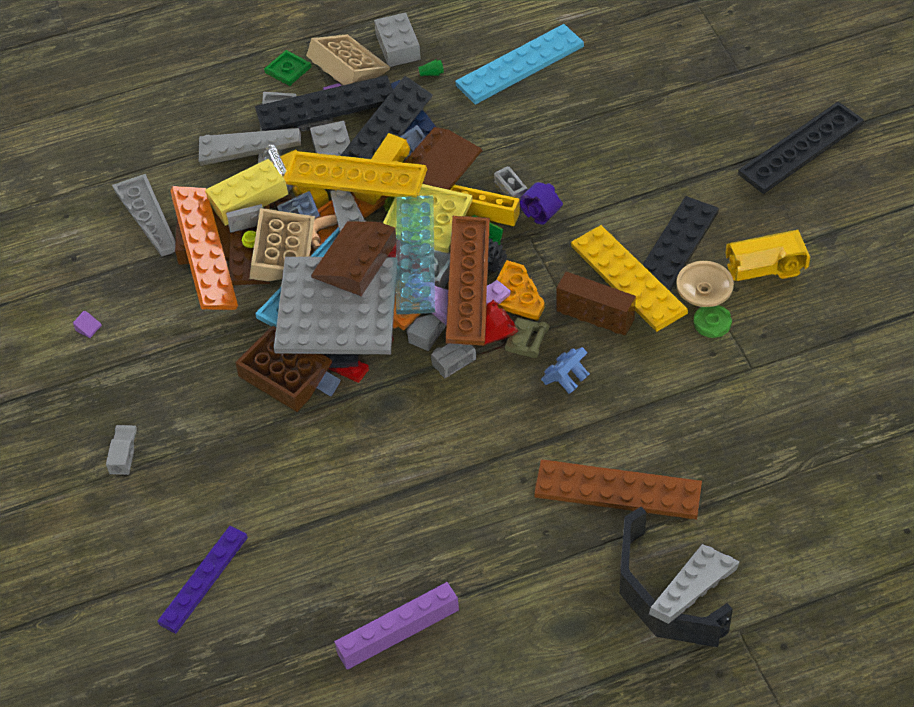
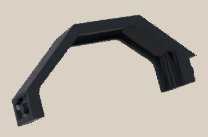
M641 506L626 515L624 519L619 594L656 637L718 647L719 639L726 636L730 631L733 609L728 603L706 617L681 613L669 624L649 614L655 600L629 570L630 544L645 534L647 512Z

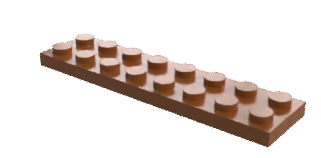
M452 216L446 343L484 346L490 218Z
M541 459L535 497L631 511L642 506L647 513L697 520L702 481Z

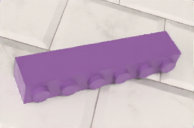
M448 582L334 641L337 654L348 670L459 611L458 597Z

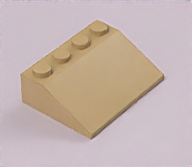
M348 34L311 38L306 55L314 64L320 66L324 72L330 74L334 80L339 81L342 85L377 78L390 70V66Z
M260 208L249 279L262 281L281 280L283 278L285 257H309L315 216Z

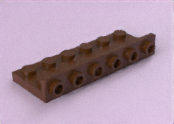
M274 202L264 206L263 209L271 210V208H274ZM257 226L230 232L229 274L232 285L270 284V281L249 279L254 248L245 247L242 244V237L247 231L256 232Z

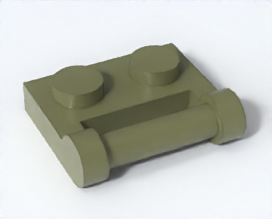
M517 317L515 327L519 331L508 338L505 351L537 358L540 352V344L550 326L546 322L537 323ZM533 331H536L537 334L532 346L527 347Z

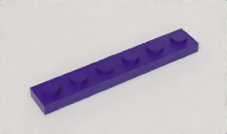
M232 526L227 528L158 619L160 626L175 634L179 631L247 540L246 533Z

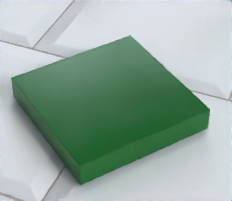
M285 50L265 67L264 71L271 77L291 86L311 68V63Z

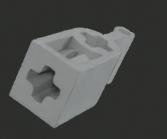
M116 425L114 439L111 440L106 462L109 474L129 475L134 454L136 426Z

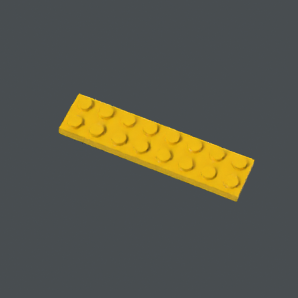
M293 151L283 178L287 185L417 199L427 167L420 164Z
M602 225L571 242L572 248L612 288L636 296L635 311L656 332L688 314L687 308Z

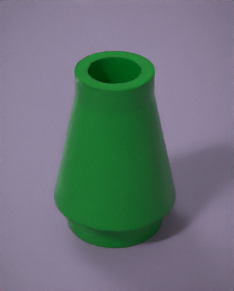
M437 59L418 67L420 76H440V74L444 73L442 61H437Z

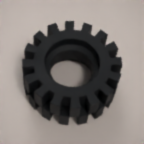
M489 239L488 246L489 272L498 271L507 260L505 249L502 250L503 247L501 245L498 246V242H493V239Z

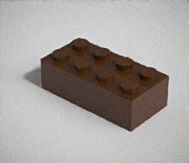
M565 272L556 287L557 311L563 315L572 316L580 321H586L597 327H602L625 336L635 320V295L569 272Z

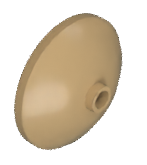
M697 261L688 264L679 272L676 285L679 294L687 302L700 307H712L722 304L731 296L734 281L730 272L722 265L711 261Z

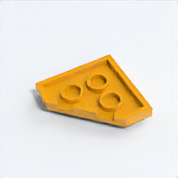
M506 260L496 280L506 286L511 293L510 296L498 305L499 309L503 308L506 312L538 321L545 308L544 300L539 296L537 288L532 279L529 278L524 265Z

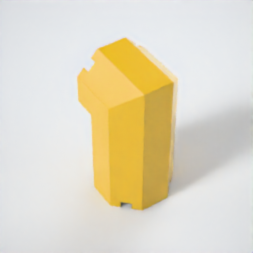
M799 230L726 244V259L729 258L730 261L727 266L735 281L770 274H778L780 278L785 279L798 276L803 267L804 269L809 267L810 255Z

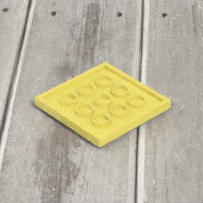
M422 184L417 199L395 197L383 223L396 228L398 242L449 253L451 249L452 216H466L472 202V195Z

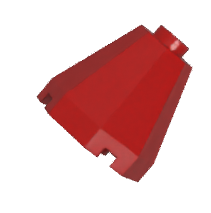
M494 299L486 305L484 346L513 336L519 331L503 308L499 309V303Z

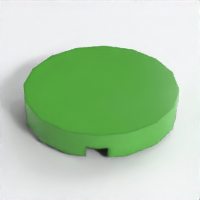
M723 306L700 307L694 314V327L703 336L709 338L721 337L728 333L731 328V314Z

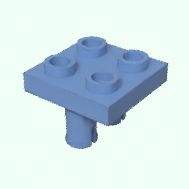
M581 347L577 350L573 348L567 354L565 352L556 359L558 362L555 365L552 364L544 371L545 375L541 380L545 385L558 381L567 393L570 394L578 385L574 383L567 373L571 370L579 381H583L590 374L579 362L587 354L586 350Z

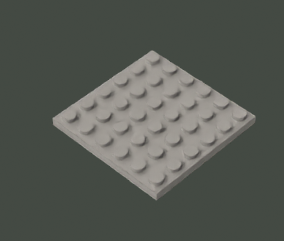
M285 257L274 343L275 353L391 354L398 268L397 257L386 258L362 297L311 278V274L323 257Z

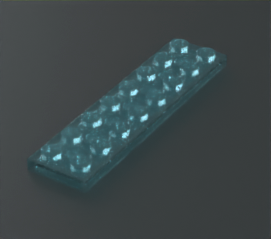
M433 195L397 197L396 312L397 315L435 313Z

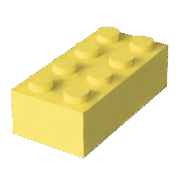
M269 159L205 190L212 209L225 226L228 225L227 212L260 204L264 207L288 195L285 179Z

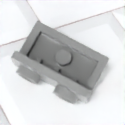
M262 204L227 212L230 232L257 226L260 208H263Z

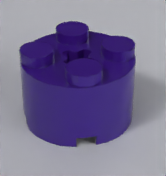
M535 183L521 196L520 207L523 213L528 218L530 216L535 219L533 222L537 224H545L563 206L562 201L555 193L554 186L550 183Z

